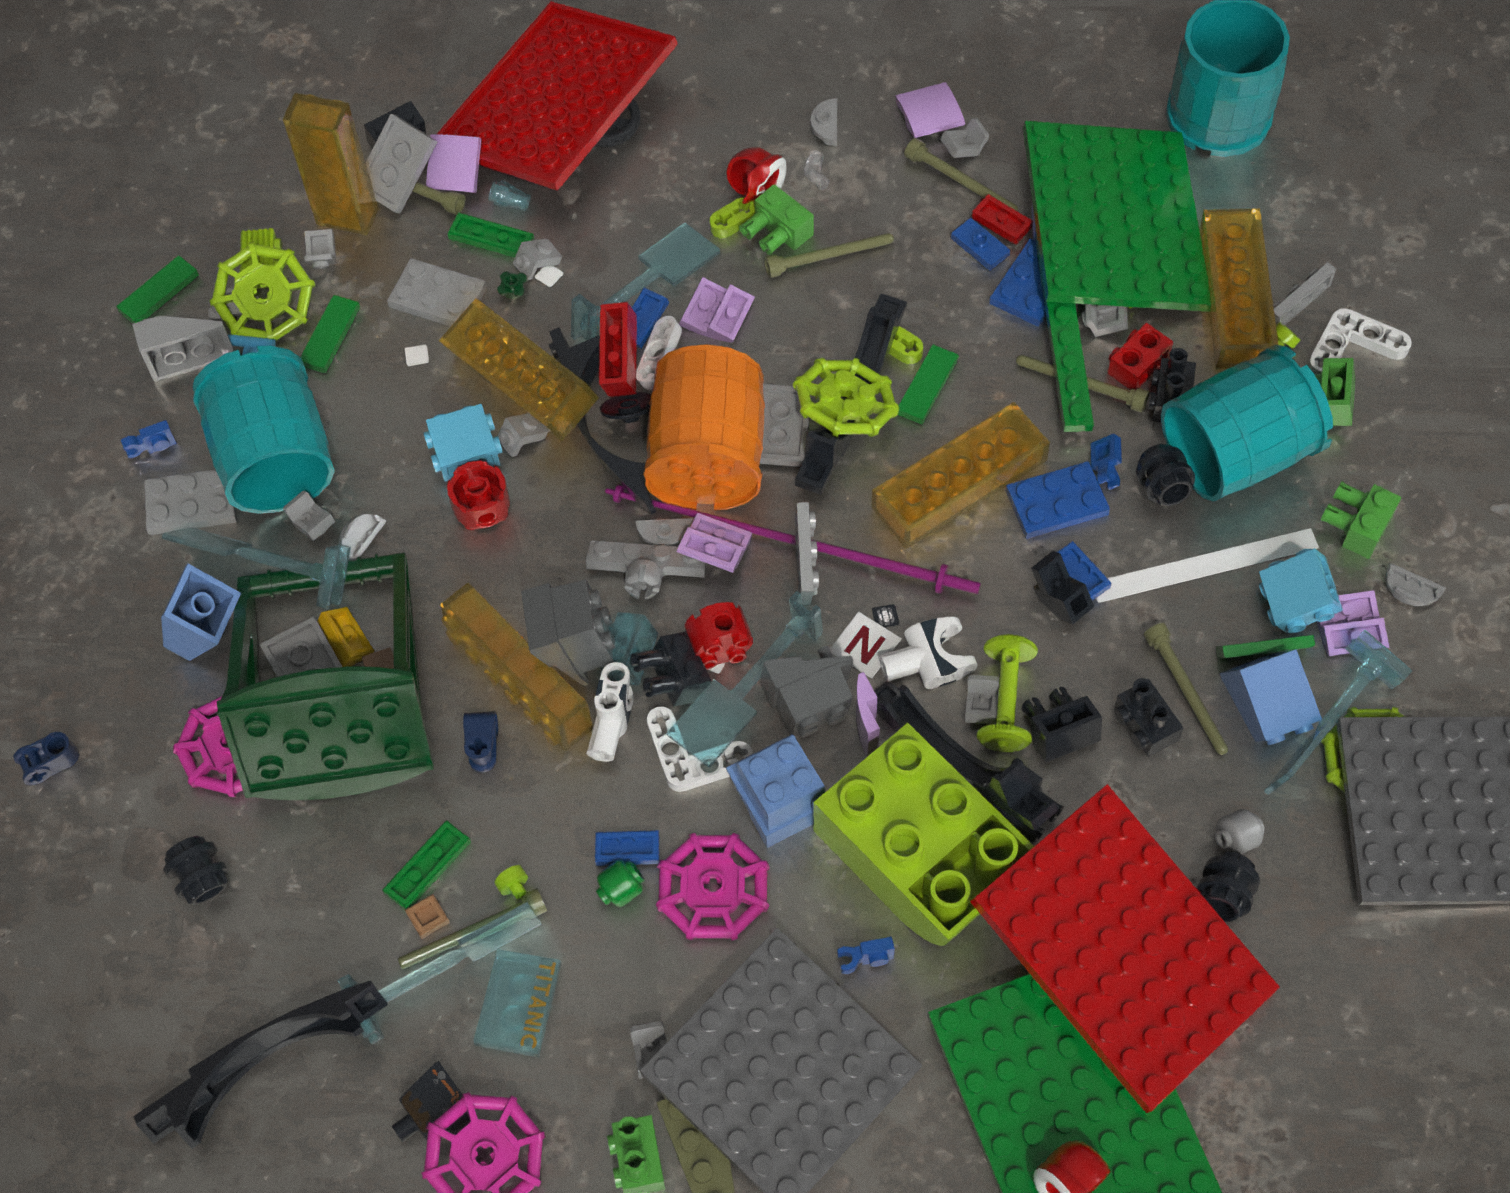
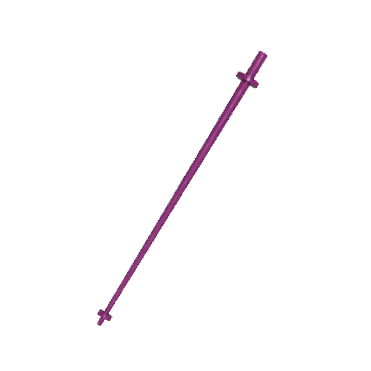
M617 485L615 490L605 489L606 494L613 495V502L620 503L622 498L635 501L630 494L624 492V488L621 485ZM652 500L657 508L694 518L697 513L753 534L796 545L795 535ZM817 541V551L936 583L935 593L938 594L942 593L944 586L978 594L981 583L949 575V565L942 564L940 571L937 572Z

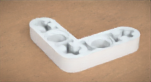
M1339 309L1332 315L1311 355L1308 367L1314 374H1321L1323 368L1318 365L1321 363L1323 356L1341 358L1349 341L1390 359L1400 360L1407 356L1412 341L1409 335L1401 330L1350 309ZM1343 320L1348 322L1345 326L1340 324ZM1356 325L1359 326L1358 332L1354 331ZM1373 330L1377 333L1378 337L1374 339L1367 338L1363 331ZM1383 336H1384V337H1387V339L1385 340V343H1382V342H1381L1382 339H1383ZM1329 339L1339 342L1340 347L1330 348L1325 341ZM1396 342L1401 344L1399 348H1396L1393 345Z
M664 316L655 323L638 365L636 379L647 390H653L657 362L668 352L676 349L682 334V328L673 316ZM664 348V351L660 355L654 357V354L658 350Z
M661 706L652 709L648 713V730L667 784L674 791H687L730 777L726 768L723 767L721 756L725 755L727 765L730 766L738 762L734 758L735 752H740L741 755H744V758L753 754L750 745L742 741H736L688 756L672 711ZM662 717L666 721L667 734L662 735L660 725L657 724V718ZM670 742L676 743L679 746V751L676 754L669 756L662 752V747ZM706 760H714L719 766L713 773H706L701 769V764ZM679 762L681 773L685 774V780L679 781L673 764Z

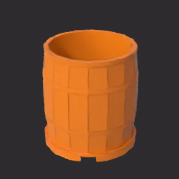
M693 345L668 352L657 362L654 387L649 404L646 444L647 460L643 471L647 490L662 502L692 510L697 509V504H714V511L728 510L747 504L759 494L762 479L759 464L763 450L765 401L763 394L764 375L760 365L747 354L723 346Z

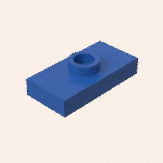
M969 218L951 233V239L989 271L1010 256V249L972 218Z
M643 288L632 306L637 315V347L640 349L644 346L655 323L660 319L670 303L666 297L646 288Z
M1073 541L1058 551L1062 556L1069 576L1086 584L1092 601L1111 588L1112 583Z
M659 830L595 832L596 866H609L616 860H623L625 862L630 860L634 865L659 864Z

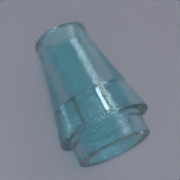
M495 180L488 200L493 202L494 206L526 211L531 195L522 192L504 180L501 182Z

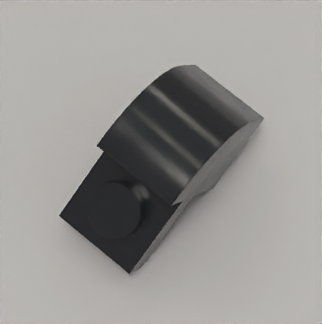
M1051 551L1031 567L1037 585L1033 587L1041 602L1058 618L1073 625L1094 608L1086 584L1069 576L1060 553Z

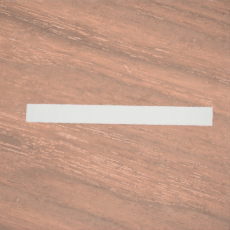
M1311 528L1175 561L1108 578L1112 583L1111 588L1098 596L1097 601L1101 603L1294 555L1303 549H1318L1319 546Z

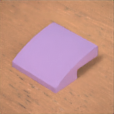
M946 82L895 95L896 105L905 116L906 127L914 138L965 125L961 109Z
M431 134L430 137L436 140L437 144L428 159L426 186L440 191L476 193L481 138Z
M702 277L679 325L697 334L733 343L755 297L731 284L726 289Z
M697 513L691 527L687 528L677 552L733 573L751 541L752 532Z
M1374 590L1338 595L1343 611L1334 614L1335 616L1328 621L1317 622L1328 657L1389 648L1384 618L1379 616Z
M862 672L858 674L856 723L859 740L867 757L879 747L880 728L876 722L877 696L865 673Z

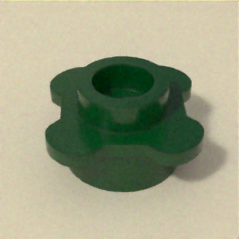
M508 271L501 273V284L497 287L498 293L509 299H516L522 296L525 292L524 283L527 282V276L524 273L514 274Z

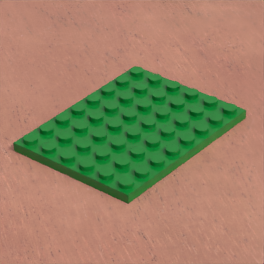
M1025 121L1022 129L1045 301L1210 312L1213 302L1182 132Z
M1031 974L928 1012V1019L1000 1193H1038L1033 1179L1034 1171L1040 1164L1044 1163L1056 1148L1068 1141H1080L1090 1145L1108 1164L1111 1173L1092 1193H1222L1176 1089L1153 1111L1145 1113Z

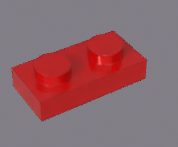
M990 194L972 211V219L1015 245L1031 230L1033 220Z

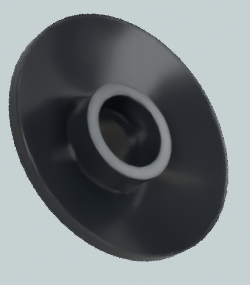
M636 392L635 395L615 396L600 406V412L606 418L623 420L624 423L636 422L640 419L639 416L649 412L652 394Z

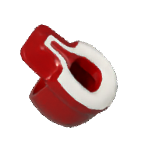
M760 147L746 148L736 153L730 160L726 173L727 180L735 191L746 196L742 199L743 204L755 202V199L775 184L780 189L782 188L787 171L786 160L778 154L772 155Z
M1068 1141L1056 1148L1044 1163L1036 1168L1033 1179L1038 1193H1092L1111 1171L1101 1155L1090 1145L1080 1141Z

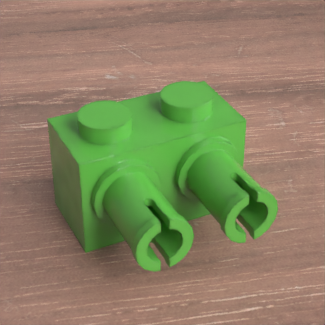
M774 184L755 199V214L742 223L739 229L744 237L747 235L749 240L764 227L769 230L770 233L759 241V246L763 252L769 249L766 252L767 255H771L783 243L795 251L814 235V215Z
M1323 359V371H1321V374H1315L1327 397L1333 417V426H1352L1356 380L1354 359Z
M1341 481L1333 498L1357 508L1358 514L1351 515L1329 503L1321 517V521H1325L1345 531L1346 538L1342 547L1370 559L1394 516L1402 497L1375 484L1370 492L1364 493Z
M652 1115L638 1118L626 1116L619 1122L611 1123L613 1134L607 1135L610 1155L617 1154L619 1167L613 1168L616 1189L623 1188L624 1193H651L666 1190Z

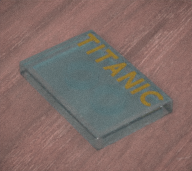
M497 949L474 1038L475 1046L539 1057L561 961Z

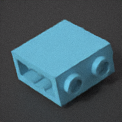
M482 404L466 406L461 410L447 414H438L426 420L429 431L423 432L428 449L434 448L436 454L431 456L435 472H442L444 482L449 481V479L451 480L454 476L453 472L467 462L484 461L492 467L494 465L496 467L500 466L498 454L503 453L498 436L492 437L491 431L495 430L491 414L484 413Z
M1315 548L1303 549L1297 552L1295 557L1285 561L1272 562L1268 565V568L1259 571L1262 580L1259 583V588L1263 597L1266 600L1268 599L1270 609L1267 611L1268 617L1274 627L1277 626L1286 633L1301 632L1306 628V625L1316 621H1328L1335 616L1334 614L1343 611L1326 557Z

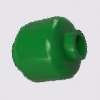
M616 860L597 875V882L600 887L596 889V893L606 905L612 902L617 907H624L642 893V882L645 879L630 860L627 862Z

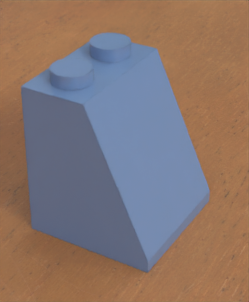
M186 564L161 616L163 647L191 661L217 646L241 593L196 567Z
M1296 649L1272 653L1219 673L1255 742L1266 741L1268 745H1272L1285 740L1284 734L1295 731L1296 735L1314 729L1313 723L1322 720Z

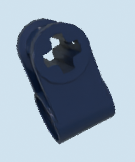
M496 711L464 713V750L469 759V764L476 772H488L493 769L497 761Z
M53 732L30 745L21 747L14 753L13 758L15 763L20 764L24 773L22 777L24 784L32 786L40 784L49 777L76 764L79 759V750L66 734ZM65 747L62 752L56 754L60 748Z

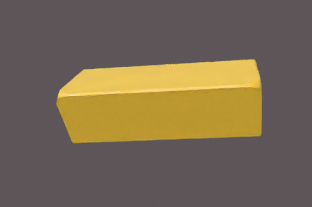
M348 607L321 612L317 622L342 667H351L362 661L363 656L375 652Z

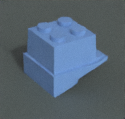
M793 734L726 767L766 848L814 824L813 802L826 792L825 785Z

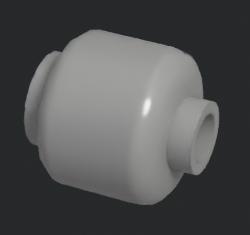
M1240 809L1218 820L1215 840L1218 846L1226 852L1243 854L1260 846L1265 831L1264 824L1256 814Z

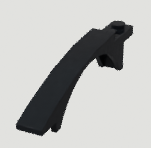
M882 293L875 306L871 307L868 312L855 358L860 359V363L878 374L882 371L907 307V301ZM855 374V376H857V377L860 378L861 380L865 381L866 383L872 384L871 382H869L868 380L864 379V378L861 377L860 375ZM841 397V399L843 400L849 399L847 397ZM847 420V423L855 422V420ZM823 426L816 430H809L806 438V457L795 478V486L822 495L840 457L844 456L854 434L838 435V437L832 436L833 433Z
M560 327L549 331L553 341L549 344L554 359L559 358L561 364L557 365L561 377L555 379L577 427L604 468L651 515L656 513L657 511L650 493L645 486L646 479L643 475L645 463L626 460L610 453L600 446L589 433L586 419V404L591 384L599 371L600 336L598 335L573 347H569Z
M886 681L874 691L877 696V714L896 732L909 723L997 810L1001 808L1034 831L1058 811L1053 800L1033 788L1025 765L1019 758L1016 757L1011 762V765L1005 768L990 765L972 755L953 740L931 718L905 685L902 684L896 687L889 681Z
M370 980L294 1009L239 1037L189 1068L188 1071L191 1077L134 1115L135 1123L153 1144L175 1130L193 1149L201 1143L208 1122L222 1099L255 1065L276 1051L310 1037L327 1034H343L357 1037L364 1032L361 1023L386 1007L388 1003Z

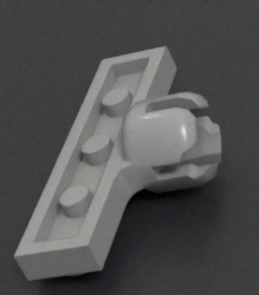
M590 540L586 557V569L625 572V590L636 599L640 598L641 589L646 590L645 600L654 597L659 592L663 576L705 577L707 563L678 553L677 549L679 546Z

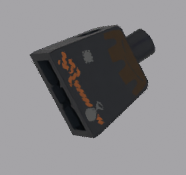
M439 1060L399 1099L407 1115L391 1127L402 1143L418 1131L421 1132L427 1141L428 1130L426 1127L428 1123H433L463 1097ZM465 1112L445 1131L452 1134L466 1126L470 1122L468 1112Z

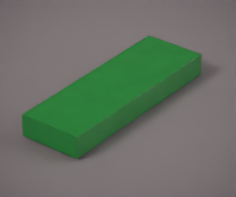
M459 212L447 233L450 240L514 258L521 242L535 240L534 233Z
M178 255L116 306L118 312L131 323L147 319L199 276L197 269Z
M336 295L332 296L300 356L305 368L326 374L360 309L359 302Z
M934 344L932 345L899 404V416L923 425L954 369L959 354Z
M1304 635L1216 646V654L1219 658H1230L1311 648L1315 646L1314 635Z
M446 820L382 889L383 893L403 910L410 908L471 843L470 838Z

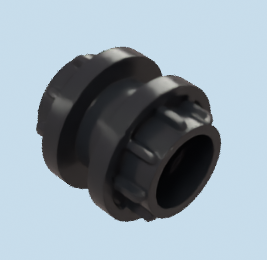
M1157 444L1149 447L1141 454L1137 462L1136 476L1140 484L1144 486V491L1150 501L1159 505L1174 506L1190 496L1194 488L1195 473L1191 466L1187 464L1186 457L1181 449L1172 445Z
M192 836L175 844L165 853L166 857L164 859L166 865L163 871L166 877L170 879L178 877L180 881L174 889L179 899L185 898L188 904L193 905L203 903L215 897L227 887L226 883L228 882L226 875L229 869L225 862L214 863L212 859L218 849L214 842H206L202 836Z
M1223 852L1206 862L1203 869V878L1200 879L1196 889L1225 922H1231L1250 912L1254 902L1253 895L1256 894L1260 885V877L1255 870L1256 866L1250 859L1239 853Z

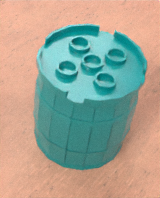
M1213 0L1198 8L1188 20L1186 31L1179 47L1165 114L1170 130L1172 132H1182L1185 146L1193 150L1197 146L1203 150L1211 151L1212 156L1227 157L1244 154L1259 146L1265 139L1267 132L1272 127L1274 110L1285 75L1290 41L1285 22L1271 8L1254 0Z
M1275 344L1262 351L1258 357L1240 362L1198 383L1184 394L1163 405L1161 422L1166 444L1182 450L1187 464L1191 466L1195 473L1193 490L1202 498L1215 502L1227 495L1245 490L1291 467L1307 455L1314 456L1330 448L1332 439H1328L1327 431L1333 428V417L1327 397L1308 365L1300 368L1297 362L1292 359V357L1296 356V353L1290 348Z
M271 345L257 346L258 352L240 355L239 350L222 355L202 369L194 378L192 386L194 391L192 399L201 416V426L229 504L241 511L257 514L282 512L283 507L302 491L309 493L312 499L317 497L331 483L335 472L330 456L328 439L313 393L307 384L309 378L302 358L289 349Z

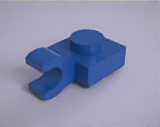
M1113 433L1091 443V468L1098 472L1097 480L1099 484L1107 482L1109 490L1120 486V477L1115 466L1122 463L1121 437Z
M892 936L860 942V946L856 947L844 946L837 950L838 958L848 956L852 960L849 964L841 965V973H853L860 963L862 965L870 964L872 967L883 966L889 963V960L894 959L895 951Z

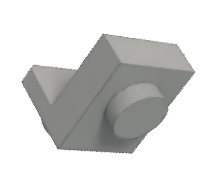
M976 118L971 119L965 130L944 131L940 139L953 158L972 157L980 154L989 139V134Z
M332 229L304 231L306 245L304 262L312 266V269H327L329 264H336L334 231Z
M548 239L521 242L513 264L520 273H524L527 276V280H531L537 268L559 265L562 255Z
M1085 304L1086 310L1082 312L1083 322L1086 328L1089 327L1095 337L1128 329L1127 307L1107 305L1096 307V305Z
M531 412L505 418L498 433V438L507 453L514 457L518 455L523 444L545 440L548 431Z
M302 491L283 507V511L295 528L313 541L323 535L335 523L331 514L315 504L306 491Z
M969 675L965 722L996 725L999 677Z
M662 1021L632 1026L630 1028L639 1079L644 1078L639 1073L640 1070L667 1043Z

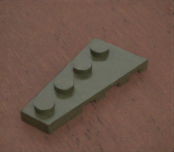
M667 1099L657 1102L658 1109L691 1193H735L731 1162Z

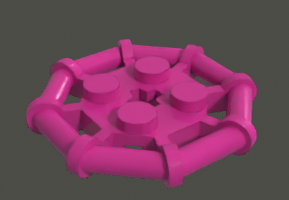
M219 697L188 711L189 717L178 742L173 745V753L178 756L188 777V784L191 787H201L224 793L231 798L236 797L237 793L243 791L240 780H235V773L237 771L229 747H223L227 744L219 716L216 715L210 719L206 718L218 712L217 701L221 699ZM202 724L203 734L201 738L199 736L196 741H192L198 725ZM200 751L204 762L198 768L191 756V753ZM211 770H215L220 774H225L226 781L206 775Z
M695 832L691 833L683 844L665 860H660L657 866L659 869L657 910L663 912L686 935L685 938L692 941L694 938H723L734 941L762 912H767L770 906L767 903V875L770 866L767 861H763L740 839V835L737 833L732 835H696ZM702 848H725L723 853H704ZM695 851L697 856L689 866L688 864L684 868L678 866L690 853ZM735 851L749 866L742 868L734 863L733 858H731L732 853ZM672 875L681 877L680 892L671 895ZM752 875L755 876L754 896L745 893V878ZM712 878L716 879L717 884H722L721 888H718L715 892H710L708 888H704V884H709ZM684 902L689 910L695 913L692 921L690 922L675 905ZM742 902L750 905L732 923L729 914L735 912ZM702 918H723L725 925L699 924Z
M469 1092L462 1094L463 1097L433 1123H428L426 1127L428 1136L425 1165L421 1175L423 1179L428 1180L437 1193H456L441 1175V1173L450 1170L463 1185L460 1193H469L470 1190L491 1191V1193H499V1188L514 1175L523 1180L508 1193H529L535 1187L539 1188L542 1182L539 1178L543 1139L546 1136L544 1131L541 1132L516 1102V1097L512 1095L510 1097L471 1095ZM475 1109L502 1111L498 1121L479 1120ZM465 1112H468L470 1122L459 1132L453 1135L445 1131ZM509 1115L527 1137L517 1140L505 1125ZM441 1137L451 1142L449 1163L438 1166ZM529 1144L527 1172L518 1169V1153L521 1146ZM479 1146L484 1149L489 1146L492 1148L493 1152L490 1154L492 1161L489 1164L484 1161L479 1164L476 1162L475 1158L478 1156L476 1149Z

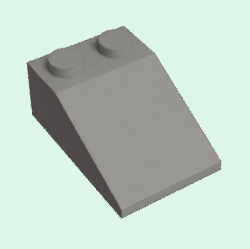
M157 316L132 324L139 351L154 382L203 368L222 355L234 351L222 321Z

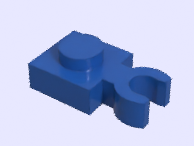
M167 420L140 429V435L127 436L121 439L128 458L137 457L145 450H148L149 454L156 451H163L177 444Z

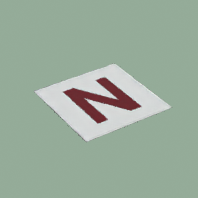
M858 612L830 650L836 657L852 656L854 660L852 667L860 672H864L865 675L872 679L881 668L879 656L893 652L902 638Z

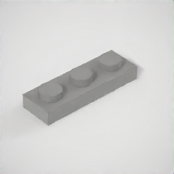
M1328 262L1319 270L1315 268L1301 286L1297 284L1290 290L1286 299L1282 302L1277 301L1268 312L1270 317L1267 328L1272 331L1279 322L1286 325L1331 286L1336 268Z

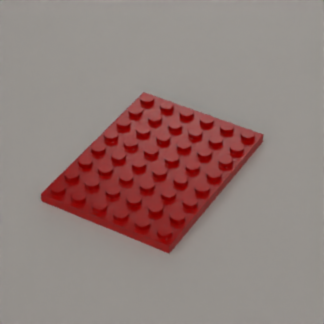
M551 1L437 134L481 138L479 165L558 191L678 45L676 37Z
M1108 784L970 901L1145 1113L1153 1111L1280 988Z

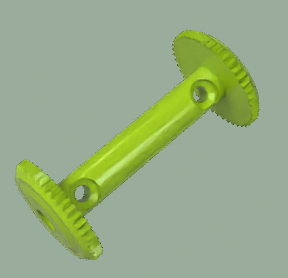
M1014 634L997 635L984 644L985 654L1001 662L996 725L983 726L977 732V739L988 749L999 752H1016L1029 746L1032 741V735L1028 731L1014 726L1019 662L1031 661V659L1036 657L1038 648L1031 640L1023 636Z

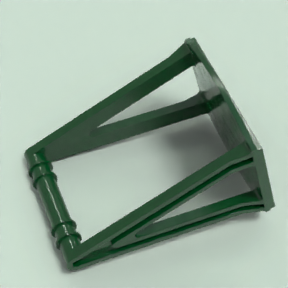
M405 552L379 556L376 553L375 557L361 559V556H357L355 560L290 569L287 566L285 570L272 572L271 569H268L267 573L238 577L236 590L241 595L234 608L227 684L221 699L217 701V708L245 798L317 800L345 797L392 786L420 775L427 770H434V761L422 715L409 570ZM393 578L394 669L382 667H334L297 672L259 682L255 598L271 596L274 599L276 595L289 593L290 596H293L294 592L360 583L362 586L365 585V582L378 580L379 583H382L383 579Z

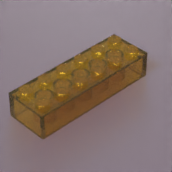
M294 93L283 117V122L316 224L368 235L377 215L378 206L349 103L319 98L310 94Z
M1260 209L1204 210L1199 230L1211 299L1209 317L1216 369H1229L1240 362L1258 357L1262 351L1275 344L1279 345Z
M477 298L474 299L439 340L456 358L561 442L599 399L597 394L582 379Z
M1013 402L872 489L871 508L905 549H908L1005 488L1006 485L1013 483L1046 462L1050 442L1016 403Z
M466 583L440 604L443 614L441 620L448 629L445 633L449 640L455 646L460 644L466 650L465 655L475 666L480 664L485 669L484 674L493 685L499 684L505 690L503 693L514 706L519 704L525 710L523 714L533 726L538 724L544 730L543 735L552 746L555 747L558 744L566 752L593 729L588 703L553 667H549L530 653L528 642L469 583Z

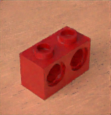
M1146 322L1139 330L1135 329L1130 333L1126 343L1121 348L1116 347L1108 358L1110 363L1107 374L1129 390H1137L1153 375L1154 368L1159 369L1162 358L1169 359V353L1172 350L1174 341Z

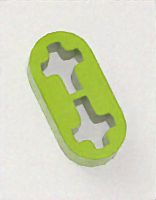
M741 197L714 212L710 217V231L712 235L717 238H727L740 230L739 226L755 214V202L743 204L742 199L745 197Z
M899 326L888 354L905 364H916L923 357V342L917 336ZM912 347L916 348L915 351L911 350L909 351V353L906 352V349L910 350L912 349Z

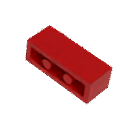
M628 302L600 305L599 385L609 397L635 395L637 315Z

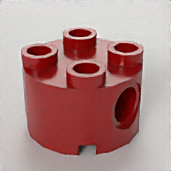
M472 461L459 466L453 472L454 476L451 478V481L449 479L447 484L448 497L454 515L466 529L489 528L508 517L510 506L509 493L505 477L495 465L492 467L484 461Z
M733 602L715 603L700 609L701 615L696 619L693 614L687 619L684 624L685 631H687L695 656H700L706 670L729 661L732 664L740 663L747 658L746 651L752 646L753 637L741 606L738 605L736 608Z

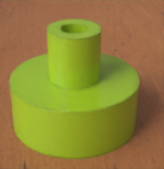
M1281 322L1272 329L1277 338L1271 343V346L1275 344L1285 346L1287 344L1294 349L1301 341L1294 332Z
M514 865L499 874L494 884L501 895L513 893L516 899H520L527 893L523 885L528 880V875L521 865Z

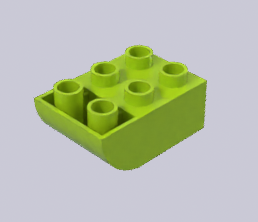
M909 723L905 724L813 802L814 832L906 926L923 939L938 946H944L980 915L970 901L1034 847Z

